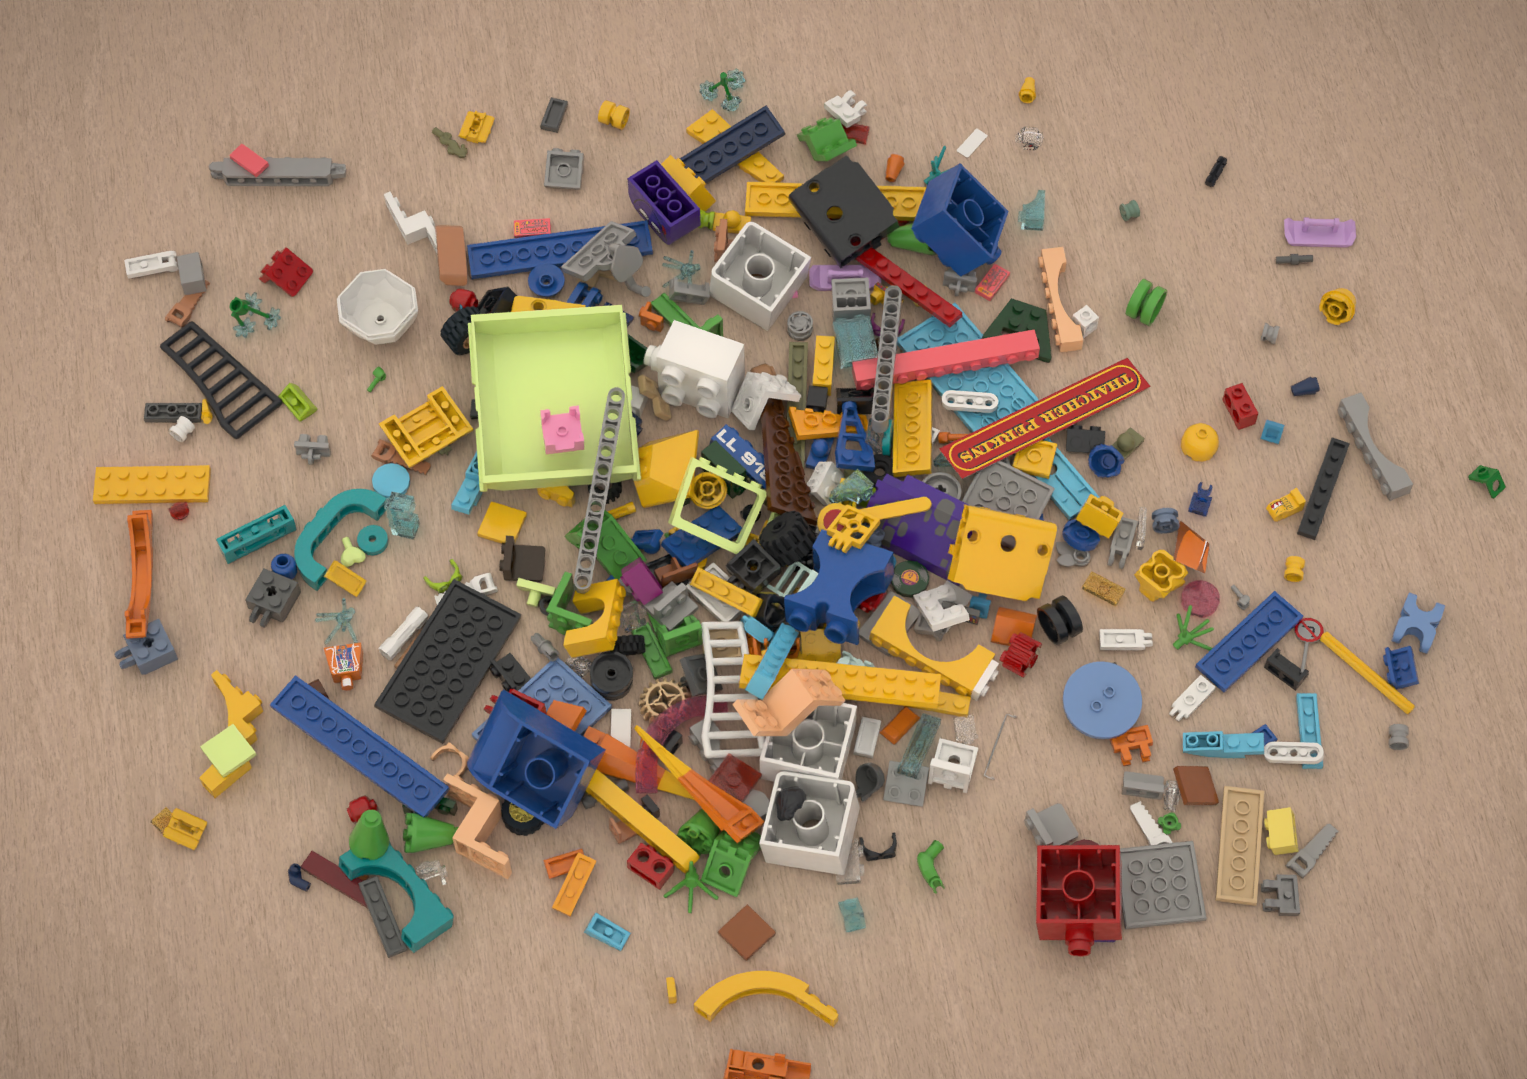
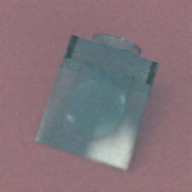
M858 897L838 902L846 932L866 927L864 912Z

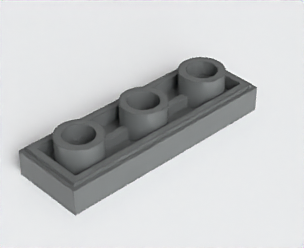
M145 403L144 421L177 423L179 417L183 416L192 423H201L202 403Z

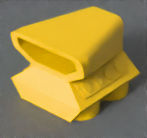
M1165 550L1154 552L1152 557L1142 564L1134 574L1140 583L1139 591L1152 602L1159 598L1164 599L1170 592L1186 583L1183 579L1188 574L1186 567L1174 561V557Z

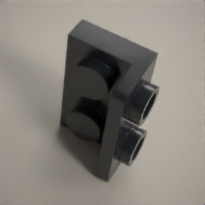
M511 653L497 662L494 659L490 661L491 673L496 679L500 678L502 681L501 685L507 692L510 689L518 691L531 679Z

